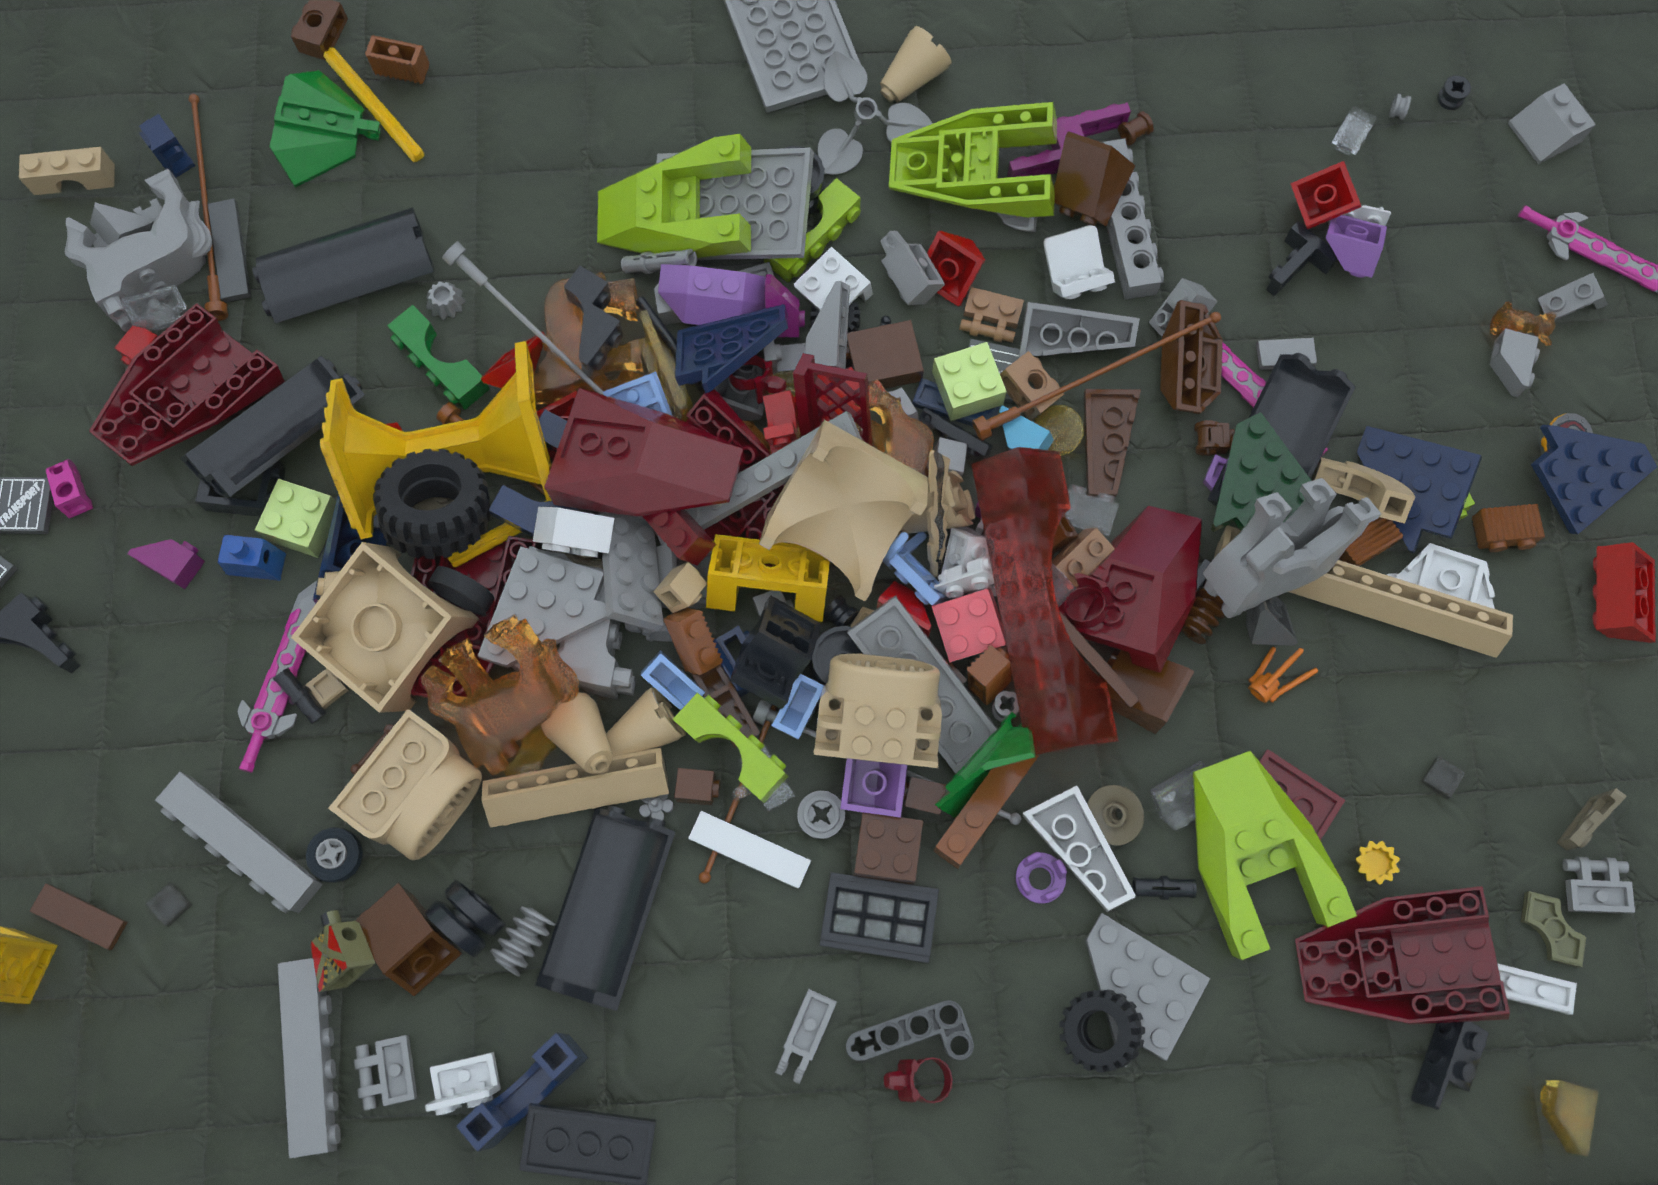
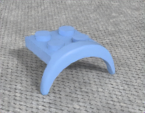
M657 372L603 391L605 396L673 416Z
M902 532L894 539L882 562L889 569H896L894 574L904 584L910 583L917 590L915 592L916 597L925 605L930 603L934 606L946 602L949 597L934 588V585L940 584L939 581L911 554L927 538L926 533L919 532L907 541L909 539L908 534Z

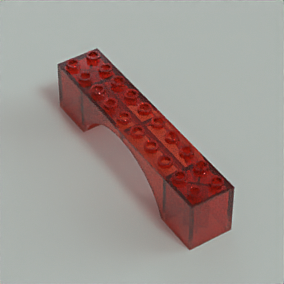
M1016 447L971 464L1023 728H1028L1032 732L1035 756L1070 752L1119 741L1107 682L1097 676L1077 652L1065 629L1055 597L1052 578L1054 536L1062 517L1071 509L1060 452Z

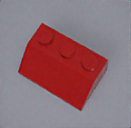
M1633 542L1598 546L1597 557L1593 559V568L1597 574V584L1593 586V595L1596 600V612L1593 613V623L1596 630L1608 638L1647 643L1656 642L1655 559Z

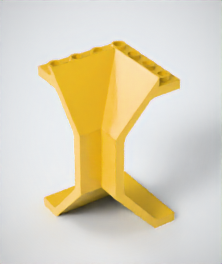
M526 341L515 343L516 373L479 416L469 420L411 432L400 431L357 412L352 406L343 379L331 380L330 390L326 393L328 405L324 408L326 421L322 423L324 437L320 439V447L352 529L357 528L360 539L373 536L374 516L376 515L373 493L375 492L376 481L381 478L382 472L387 467H392L393 461L398 458L404 459L408 453L414 451L417 454L422 453L424 449H431L432 451L445 449L451 454L454 452L460 453L465 456V460L469 458L475 462L477 467L483 472H491L541 484L546 501L551 500L544 486L552 464L536 411L533 364Z

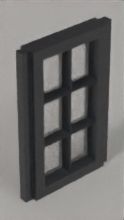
M831 872L820 946L929 963L939 889Z

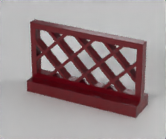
M803 353L793 371L800 437L820 427L824 421L822 420L823 417L827 416L832 420L839 416L835 410L840 408L843 412L847 411L850 413L854 422L863 429L859 432L862 441L873 446L867 373L815 363L814 355ZM818 375L826 376L832 382L826 385L818 378ZM845 381L858 382L859 388L854 391ZM838 387L847 396L840 398L832 389ZM825 395L834 404L828 406L820 397ZM853 400L861 410L856 412L847 403Z

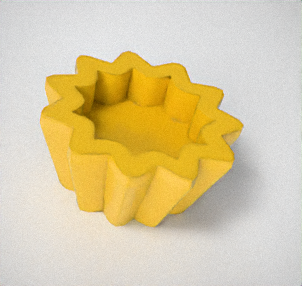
M1369 841L1367 847L1359 848V857L1355 860L1360 866L1358 872L1363 873L1367 881L1373 880L1381 885L1384 880H1393V873L1399 872L1396 864L1400 861V858L1394 855V847H1386L1384 841H1380L1378 844Z

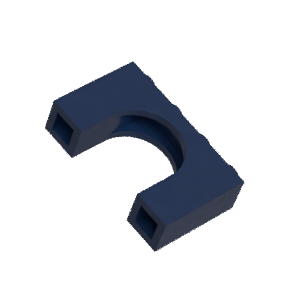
M545 409L539 422L547 448L557 452L567 421ZM502 485L489 508V512L495 518L533 537L538 507H557L579 511V508L557 506L552 501H534Z
M554 1034L532 1055L536 1060L535 1063L512 1086L492 1101L480 1103L456 1126L476 1151L494 1148L527 1117L530 1103L541 1104L589 1058L569 1034Z

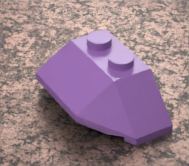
M661 264L658 293L683 323L702 325L765 309L766 277L746 272L691 265Z

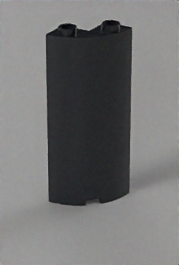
M412 207L257 257L256 267L252 268L258 284H261L265 300L262 301L263 309L268 317H273L276 324L434 272V265L424 242L420 223Z
M1280 354L1249 418L1261 412L1311 479L1356 386L1347 378V374L1341 370H1317L1309 362L1310 359L1304 354ZM1226 463L1207 499L1214 506L1217 505Z
M319 356L180 459L203 483L208 484L210 482L216 493L224 497H231L322 428V423L326 421L324 408L328 405L326 393L330 390L331 380L343 379L352 405L365 396L362 392V385L355 377H350L348 373L339 377L336 374L337 369L330 360Z
M609 805L607 810L595 808L535 986L617 1011L675 831L665 828L666 822L652 817H649L648 821L635 820L625 816L626 810Z

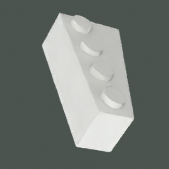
M1078 786L1023 812V817L1106 912L1136 897Z

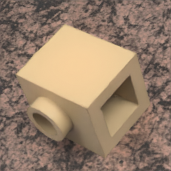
M687 562L673 568L653 592L674 613L697 603L702 597L700 592L707 585V582L700 575V572Z

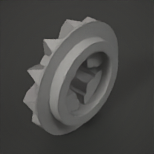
M815 791L808 794L801 801L797 812L798 822L803 832L819 839H827L837 834L845 821V810L840 809L841 800L828 791ZM813 805L821 811L831 806L827 813L829 825L822 820L812 824L816 817Z

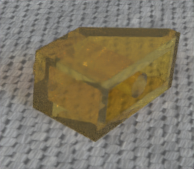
M1547 1080L1540 1095L1541 1103H1543L1542 1113L1567 1153L1588 1156L1598 1091L1561 1080Z

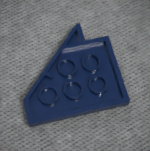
M785 304L678 330L675 378L678 386L696 384L702 380L705 393L713 390L788 329V313Z
M1542 425L1540 427L1551 448L1531 464L1570 534H1579L1657 468L1645 444L1554 425Z
M1366 426L1357 450L1363 465L1396 479L1407 486L1415 495L1406 522L1393 521L1400 533L1403 534L1402 539L1409 552L1415 553L1423 531L1452 539L1482 460L1481 455Z

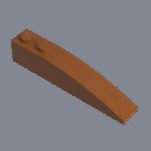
M1038 709L1034 711L1025 723L1026 728L1033 735L1036 757L992 768L935 846L933 852L956 869L961 866L1060 728L1059 724Z

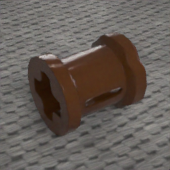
M1144 111L1137 113L1136 118L1128 123L1122 122L1118 126L1121 139H1125L1126 144L1129 146L1134 144L1138 137L1144 134L1149 135L1154 131L1153 122Z

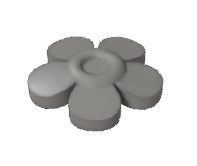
M668 794L644 798L641 800L645 804L640 807L639 812L644 818L651 816L663 821L665 817L663 812L670 813L673 810L674 804L671 800H666Z

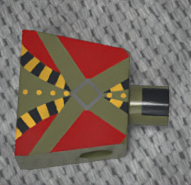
M332 910L320 916L323 931L311 942L319 992L347 988L375 964L360 923L357 921L342 922L339 911Z

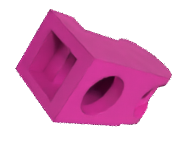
M70 459L46 468L55 507L70 519L93 509L91 499L86 495L80 473Z

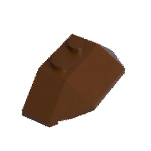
M1184 300L1178 301L1162 339L1210 317L1207 314L1209 311L1206 305ZM1213 322L1162 346L1160 390L1173 410L1200 414L1221 393L1223 339Z

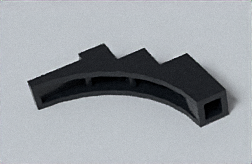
M21 592L2 610L0 609V644L19 645L37 650L58 667L70 673H73L81 666L73 658L76 652L66 643L62 642L60 644L55 639L58 634L48 625L53 620L46 612L49 607L39 597L34 596L30 598Z

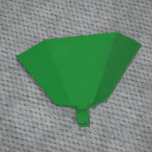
M320 70L286 76L275 112V124L269 147L295 188L356 157L358 134H363L372 140L379 141L380 122L362 119L365 109Z
M1013 712L1002 720L997 730L986 739L945 786L948 791L935 803L939 809L956 819L992 768L1036 757L1032 732L1026 728L1027 726L1023 722L1017 727L1011 725V721L1016 717Z

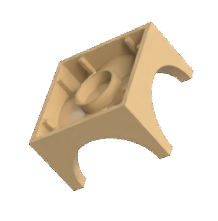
M824 420L769 511L759 545L770 550L774 544L786 542L813 550L836 565L851 582L855 596L866 601L871 593L880 565L894 539L914 513L921 516L927 507L928 477Z
M362 542L291 638L379 713L411 710L416 703L411 697V690L423 667L449 639L465 629L472 628L479 618L471 611L461 609L447 602L418 582L398 562L401 554L393 547Z

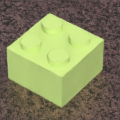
M988 342L934 358L932 373L950 421L1004 404L1007 391Z
M278 479L255 531L268 542L319 558L329 534L336 501L330 495Z

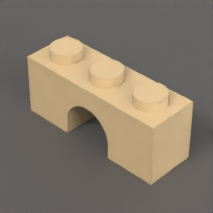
M101 147L20 155L19 179L34 195L61 193L62 180L77 181L83 184L87 190L114 187L115 164Z

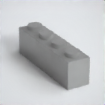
M1027 301L1019 358L1028 351L1033 356L1135 347L1140 318Z

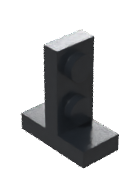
M1297 221L1291 227L1284 240L1294 250L1286 258L1288 262L1283 267L1278 265L1268 278L1271 279V282L1266 290L1275 297L1308 262L1312 263L1326 275L1334 267L1338 258L1328 244Z

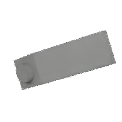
M835 281L806 337V345L803 346L802 354L814 355L815 363L845 369L850 286L842 281Z

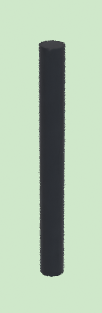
M639 297L635 304L676 358L677 341L645 297ZM702 380L695 384L699 391L704 389Z

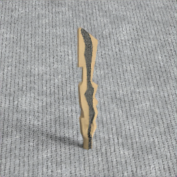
M932 450L929 453L928 493H932V506L927 511L929 533L927 554L930 563V573L934 577H938L941 574L942 559L946 550L945 541L948 535L946 531L948 523L945 520L948 505L943 503L950 459Z

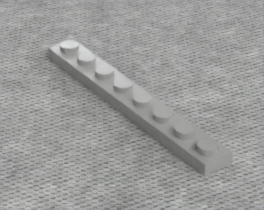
M847 411L828 421L862 440L852 415ZM820 427L740 472L737 475L729 503L685 510L704 530L787 483ZM658 535L660 544H666Z

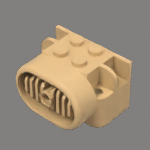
M841 654L834 656L830 661L828 683H826L821 692L813 755L938 768V747L942 721L941 702L938 697L939 669L926 662L867 654Z
M407 709L328 809L362 835L380 844H390L410 860H419L430 853L441 842L472 802L480 788L482 774L480 770L459 755L458 748L448 738Z

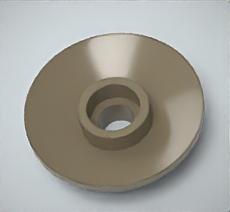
M1107 785L1092 794L1087 805L1107 843L1118 846L1133 841L1141 832L1144 824V810L1138 797L1131 790L1120 785ZM1117 808L1122 811V819H1119L1115 814Z

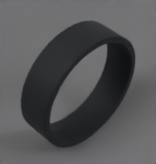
M437 566L428 581L429 587L441 597L458 607L478 615H486L495 599L488 589L475 580L444 566Z

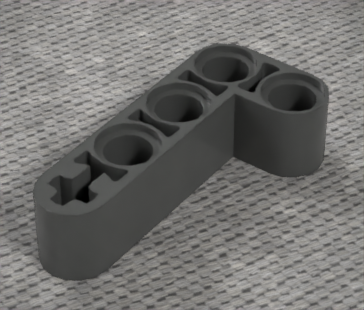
M947 1000L853 1033L847 1039L846 1052L853 1060L864 1061L939 1034L947 1056L953 1060H965L973 1053L974 1043L962 1008L955 1001ZM944 1006L952 1007L955 1010L956 1020L954 1023L945 1024L940 1019V1010ZM919 1016L926 1020L927 1030L924 1034L917 1035L910 1029V1022L914 1017ZM885 1027H893L897 1031L898 1040L895 1044L886 1045L882 1042L880 1034ZM875 1031V1040L881 1050L875 1052L874 1045L865 1048V1055L860 1056L858 1051L852 1052L851 1046L855 1044V1038L860 1037V1040L865 1042L872 1039L868 1033ZM959 1036L965 1039L967 1050L964 1054L956 1055L952 1052L950 1044L954 1037Z

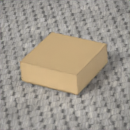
M327 668L305 684V686L311 689V694L324 709L349 691L342 681Z

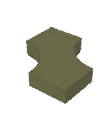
M1531 891L1525 892L1521 922L1531 926L1540 934L1546 945L1547 960L1576 968L1583 967L1586 936L1574 931L1567 924L1561 912L1560 899Z

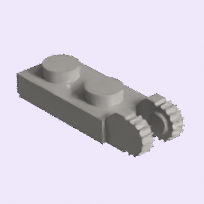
M808 989L783 1047L785 1051L775 1073L782 1076L788 1067L791 1053L794 1052L803 1057L800 1066L795 1071L793 1080L800 1084L809 1061H812L837 1001Z

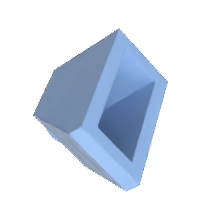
M661 650L641 671V676L680 711L696 693H699L701 696L705 693L683 669Z
M800 674L793 683L788 703L783 709L779 710L772 727L799 740L820 702L824 685Z

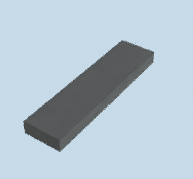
M235 199L209 203L208 211L221 299L226 303L250 298L251 291L238 203Z

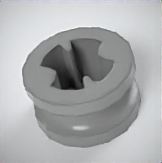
M1397 93L1392 102L1389 117L1394 118V116H1398L1399 120H1404L1410 106L1411 96L1402 98L1401 94Z

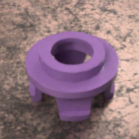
M1035 852L1024 858L1019 864L1016 871V884L1020 893L1029 901L1040 904L1048 903L1055 900L1063 892L1066 884L1067 870L1061 859H1056L1047 853ZM1044 868L1049 872L1051 876L1049 887L1043 890H1037L1032 887L1029 882V874L1033 869Z

